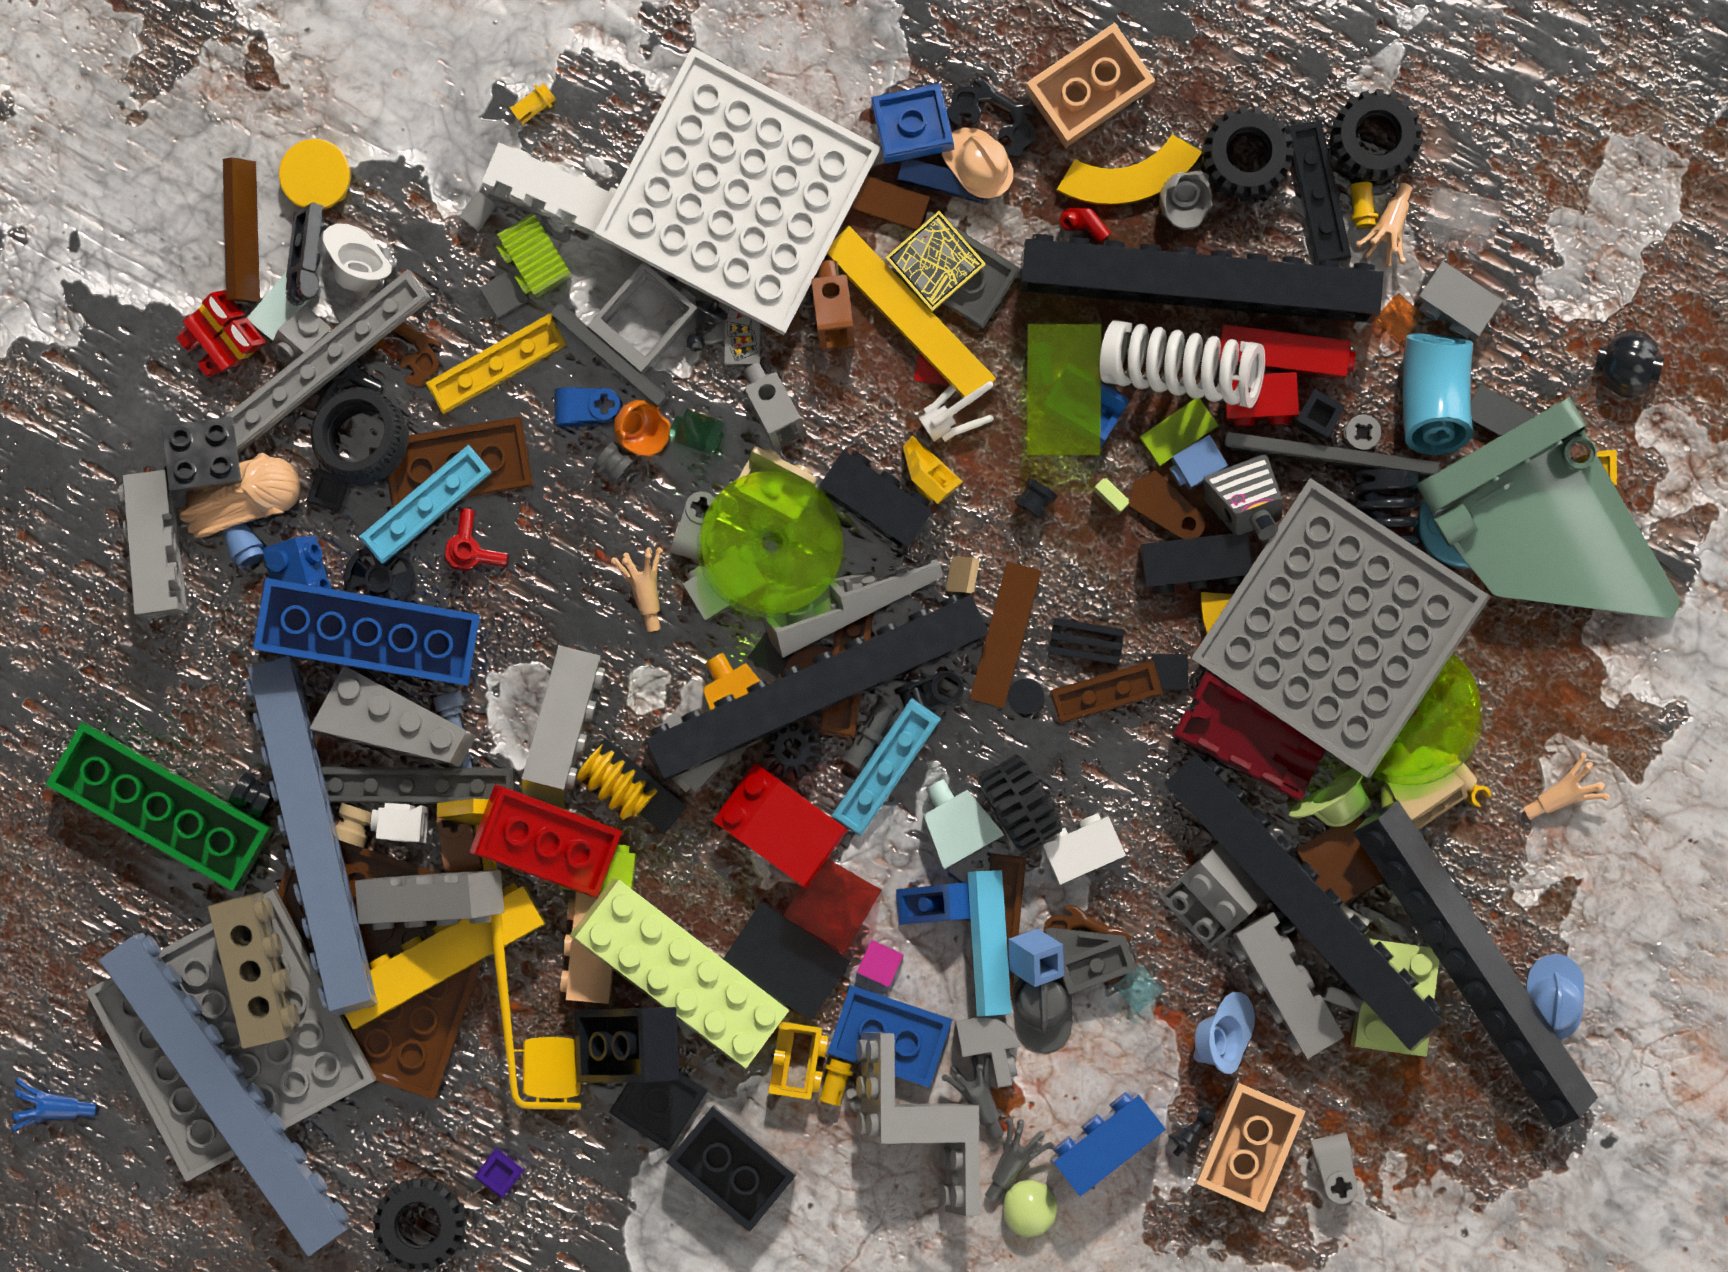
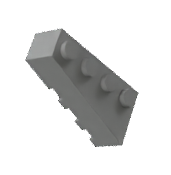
M1267 912L1232 933L1231 936L1234 942L1229 945L1239 962L1241 963L1246 960L1253 971L1248 977L1258 993L1265 991L1271 1002L1266 1007L1275 1023L1278 1025L1283 1022L1290 1035L1286 1036L1285 1040L1294 1055L1297 1056L1301 1053L1305 1059H1308L1344 1038V1035L1319 993L1316 994L1314 991L1315 985L1302 963H1298L1295 959V956H1297L1296 950L1289 938L1282 931L1279 932L1276 927L1280 922L1275 913Z

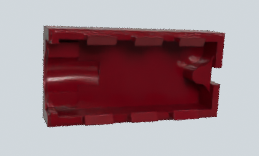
M1205 672L1191 697L1197 701L1193 711H1184L1172 737L1297 803L1301 802L1305 795L1304 792L1326 749L1227 682Z

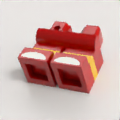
M226 290L210 293L202 301L203 305L183 320L186 326L177 336V340L187 351H194L198 346L202 345L208 353L198 362V367L206 377H213L224 370L238 367L267 343L248 318L241 319L245 314L234 301L227 300Z

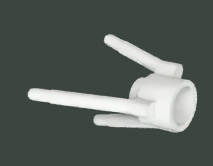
M991 381L987 382L949 409L945 405L939 408L956 391L950 385L932 404L924 408L925 414L919 417V420L935 442L942 437L946 442L955 435L992 422L994 420L993 416L988 415L951 428L956 423L952 416L993 387V383Z

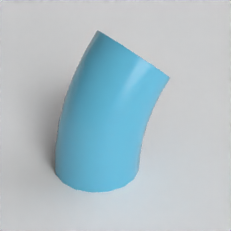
M1438 334L1406 335L1402 390L1405 442L1410 449L1427 455H1441L1457 451L1467 445L1472 439V341Z

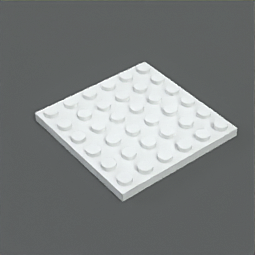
M692 47L595 230L594 236L784 335L881 147Z

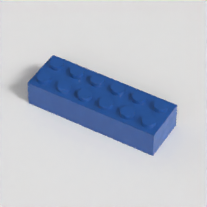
M264 578L252 649L468 686L480 615Z

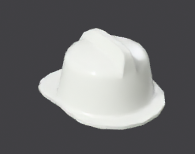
M335 224L329 226L324 231L322 241L333 260V276L336 282L343 288L354 291L359 298L363 299L379 284L380 280L387 278L391 274V264L368 233L349 224Z

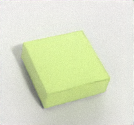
M1103 478L1093 489L1118 515L1129 504V499L1107 478Z

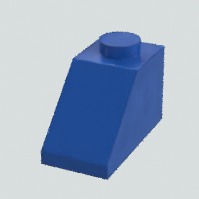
M968 882L896 889L899 925L970 919Z

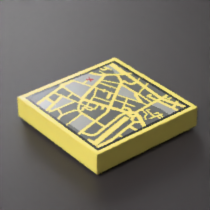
M940 211L885 257L932 312L986 266L985 262Z

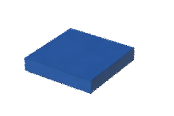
M940 83L871 97L885 164L955 150Z

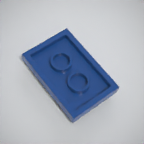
M850 985L828 1054L861 1065V1062H858L856 1057V1044L858 1040H861V1032L894 1033L895 1076L930 1088L953 1019Z

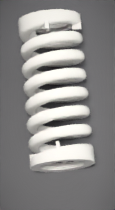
M1113 320L1108 326L1100 354V376L1104 383L1118 384L1120 386H1127L1132 383L1138 389H1146L1150 386L1159 393L1168 389L1177 396L1187 392L1194 399L1205 395L1212 402L1220 401L1223 398L1229 405L1240 403V406L1247 408L1253 407L1256 403L1265 371V350L1262 344L1241 341L1240 351L1242 355L1239 374L1235 375L1239 359V344L1235 339H1230L1225 343L1220 361L1221 342L1217 336L1208 338L1203 350L1201 335L1193 333L1189 336L1184 351L1185 339L1184 334L1180 330H1175L1171 333L1166 346V331L1162 327H1156L1152 331L1148 342V328L1144 324L1135 326L1131 338L1132 323ZM1128 352V369L1124 373L1122 366ZM1165 355L1164 375L1160 379L1159 371ZM1146 356V372L1142 376L1141 368ZM1202 357L1201 380L1198 384H1196L1195 377L1197 375ZM1183 358V377L1178 382L1177 374ZM1220 361L1219 383L1215 388L1213 381ZM1233 380H1238V386L1233 391L1232 382Z

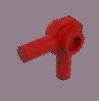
M467 508L461 509L458 532L445 544L444 560L451 569L469 571L478 563L505 567L507 553L480 549L479 544L471 537L475 511Z

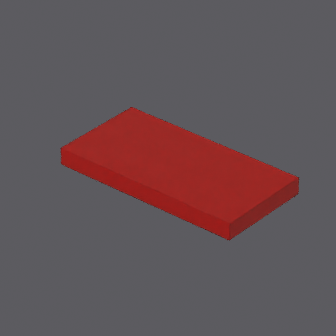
M495 784L469 852L598 899L622 831Z

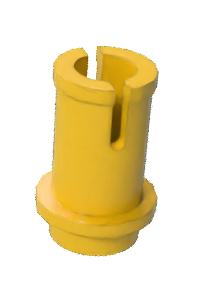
M544 83L540 86L535 84L533 86L535 90L515 105L509 107L522 125H525L527 121L547 106L549 108L553 107L551 103L556 98Z
M1359 182L1350 185L1353 215L1350 217V221L1354 223L1356 229L1375 227V220L1379 219L1378 214L1374 213L1373 184L1371 182Z
M831 1058L830 1064L825 1065L828 1071L818 1100L841 1106L848 1076L853 1075V1072L850 1071L851 1063Z

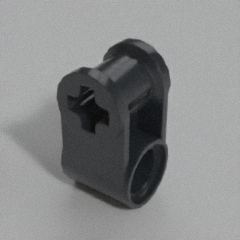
M944 671L894 689V693L900 696L904 708L912 699L911 693H914L916 701L934 713L938 709L959 701L964 694L965 688L964 682L959 675L951 671ZM944 678H953L958 683V691L953 697L946 698L938 692V685Z

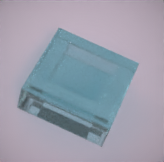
M1141 963L1137 965V971L1126 974L1113 986L1136 1014L1164 991Z

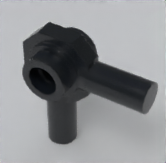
M355 360L325 384L314 408L319 410L320 406L324 405V402L329 397H333V394L338 393L339 389L342 390L355 385L381 392L383 383L359 372Z

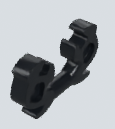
M980 77L974 79V83L980 89L968 86L956 89L953 93L951 107L947 110L948 119L953 125L957 127L962 126L961 115L970 116L971 124L974 125L982 113L981 108L978 106L979 103L988 102L1008 113L1014 121L1012 125L1004 124L998 134L999 141L1008 138L1012 144L1011 146L1004 147L1008 157L1021 158L1022 152L1034 143L1036 131L1033 124L1026 117H1037V112L1033 107L1028 104L1015 102L998 92L989 81Z

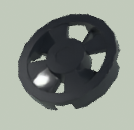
M368 547L360 549L353 554L346 564L343 576L346 592L355 593L353 588L366 584L369 590L364 595L386 598L384 593L391 589L399 597L398 601L407 602L413 594L416 579L414 567L404 553L399 551L384 565L372 553L375 565L369 569L359 561L367 554L372 553ZM399 558L407 571L393 575L389 568Z

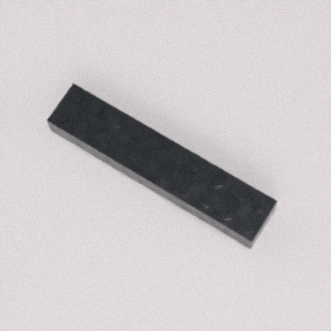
M1033 234L1032 239H1025L1023 247L1020 292L1373 323L1381 313L1384 271L1375 270V265L1368 263H1355L1354 268L1339 267L1340 262L1319 260L1318 265L1304 264V259L1299 257H1283L1282 262L1268 261V255L1249 253L1247 258L1232 257V252L1224 250H1212L1211 255L1196 254L1197 249L1190 247H1176L1175 252L1161 251V246L1156 244H1140L1139 249L1125 248V242L1114 240L1104 241V246L1089 244V239L1081 237H1069L1068 242L1054 241V236L1047 234Z

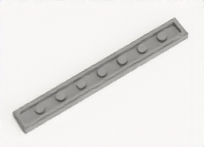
M407 269L225 416L233 418L238 454L431 300V297L410 270Z

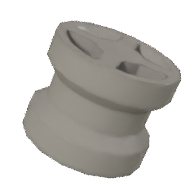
M1365 414L1352 418L1343 431V439L1346 446L1351 450L1367 452L1371 450L1381 437V426L1378 421L1372 416Z

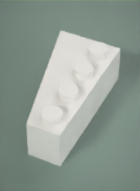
M499 142L482 180L488 194L595 238L598 237L594 236V232L617 191L615 188H610L609 191H606L596 186L597 182L591 178L580 174L575 177L564 172L565 169L549 161H539L523 150L514 147L510 148Z

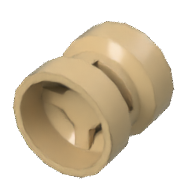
M342 803L338 813L343 820L335 825L338 839L364 848L367 841L364 827L371 825L372 813Z

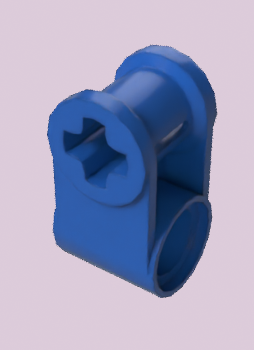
M563 387L554 390L556 426L575 427L587 424L614 423V418L623 407L620 397L614 391L607 388ZM608 398L614 404V407L609 408L608 414L604 415L602 410L598 408V405L604 404V399Z

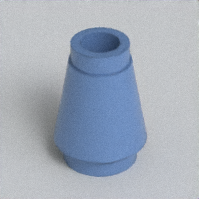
M246 523L222 530L231 562L236 563L238 568L250 567L263 559L264 553L262 548L264 546Z

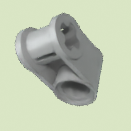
M699 491L689 496L681 521L678 523L670 553L705 562L718 512L717 502L711 494ZM701 498L707 499V506L711 507L712 511L704 513L702 518L696 517V510L692 508L693 502L699 503Z
M1344 1132L1311 1140L1316 1168L1320 1174L1326 1197L1338 1204H1346L1352 1201L1358 1189L1347 1133ZM1341 1177L1342 1182H1349L1350 1189L1345 1190V1197L1340 1198L1338 1193L1331 1192V1186L1336 1185V1178Z

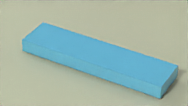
M467 445L359 537L384 565L490 476L492 472L475 451Z
M911 699L844 796L832 817L861 836L941 718L914 699Z
M1002 870L967 872L977 1017L1012 1014Z

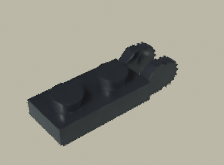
M313 202L295 212L293 216L286 272L287 292L285 293V298L293 306L302 305L305 301L314 298L319 287V279L314 272L320 262L318 244L324 229V220L322 219L323 205Z

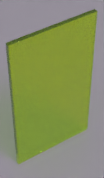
M1028 324L1027 455H1100L1101 325Z

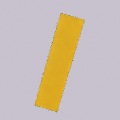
M549 313L426 382V385L445 415L568 345Z

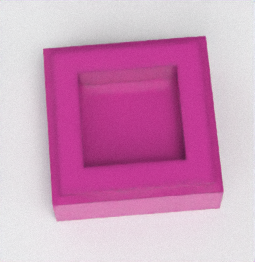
M871 940L857 973L889 987L904 954Z

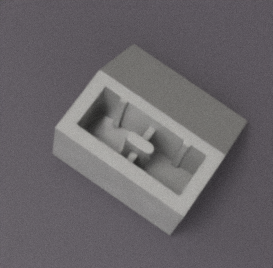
M1218 843L1172 884L1160 898L1204 946L1210 949L1249 916L1268 895L1226 849Z

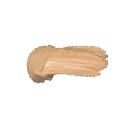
M260 453L252 460L239 463L241 483L193 490V493H187L188 507L179 508V517L183 522L190 524L188 532L193 533L194 538H202L258 518H266L274 514L284 513V511L291 509L296 504L300 496V480L296 469L284 459L269 457L265 453Z

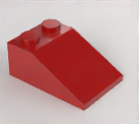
M756 763L753 764L713 820V822L805 888L808 887L848 831L847 828Z

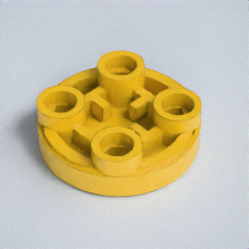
M307 139L293 145L283 156L279 167V182L283 192L294 205L303 208L313 202L323 205V210L341 202L347 195L351 181L350 166L343 152L334 144L322 139Z

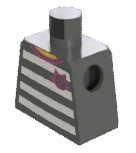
M1266 454L1204 476V500L1235 535H1242L1254 530L1259 539L1267 540L1277 533L1278 527L1275 522L1282 518V497Z

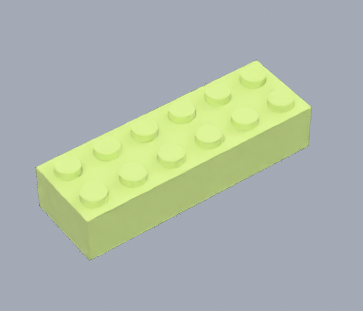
M612 878L569 935L661 1007H676L678 1020L743 1068L748 1067L789 1012L786 1007L619 879Z

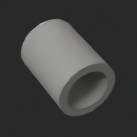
M477 191L459 215V218L479 232L497 205Z

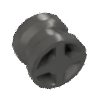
M612 441L597 458L592 469L597 473L603 472L608 476V481L615 486L630 470L636 458L631 454H624L620 451V445Z

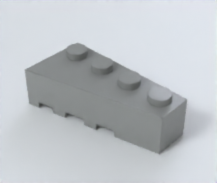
M167 470L123 475L124 485H119V498L121 505L126 508L127 520H123L125 540L129 543L127 562L129 574L132 578L134 614L144 619L189 614L176 510L169 491Z
M558 646L522 776V794L560 808L565 807L569 789L573 790L576 782L578 769L574 767L577 756L583 755L587 741V735L583 734L586 722H592L596 708V702L592 701L594 689H601L606 669L600 667V655Z
M346 666L342 667L310 727L311 730L323 735L412 755L459 768L476 738V735Z
M501 869L370 878L355 881L358 924L372 923L373 930L394 928V922H404L405 928L426 926V921L437 920V926L459 924V919H469L470 924L491 922V915L504 913Z

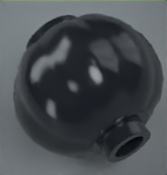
M1627 330L1615 335L1607 347L1600 345L1595 366L1602 368L1604 382L1611 391L1621 396L1634 397L1647 392L1649 382L1658 384L1664 356L1656 355L1658 345L1651 336L1642 331Z

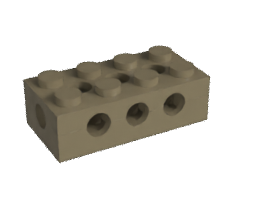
M259 892L208 906L242 1049L282 1040L296 1033V1026L300 1025V1017L296 1004H290L287 990H291V980L288 970L286 968L282 969L279 955L283 954V947L279 934H273L270 920L274 919V910L270 898L265 899L264 893ZM244 926L251 930V941L244 935ZM253 961L261 969L260 976L256 975L252 969ZM261 997L268 1001L269 1011H266L261 1006Z

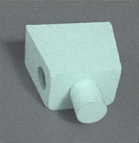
M944 779L925 789L936 808L923 816L943 869L948 868L1004 835L968 790L954 797Z

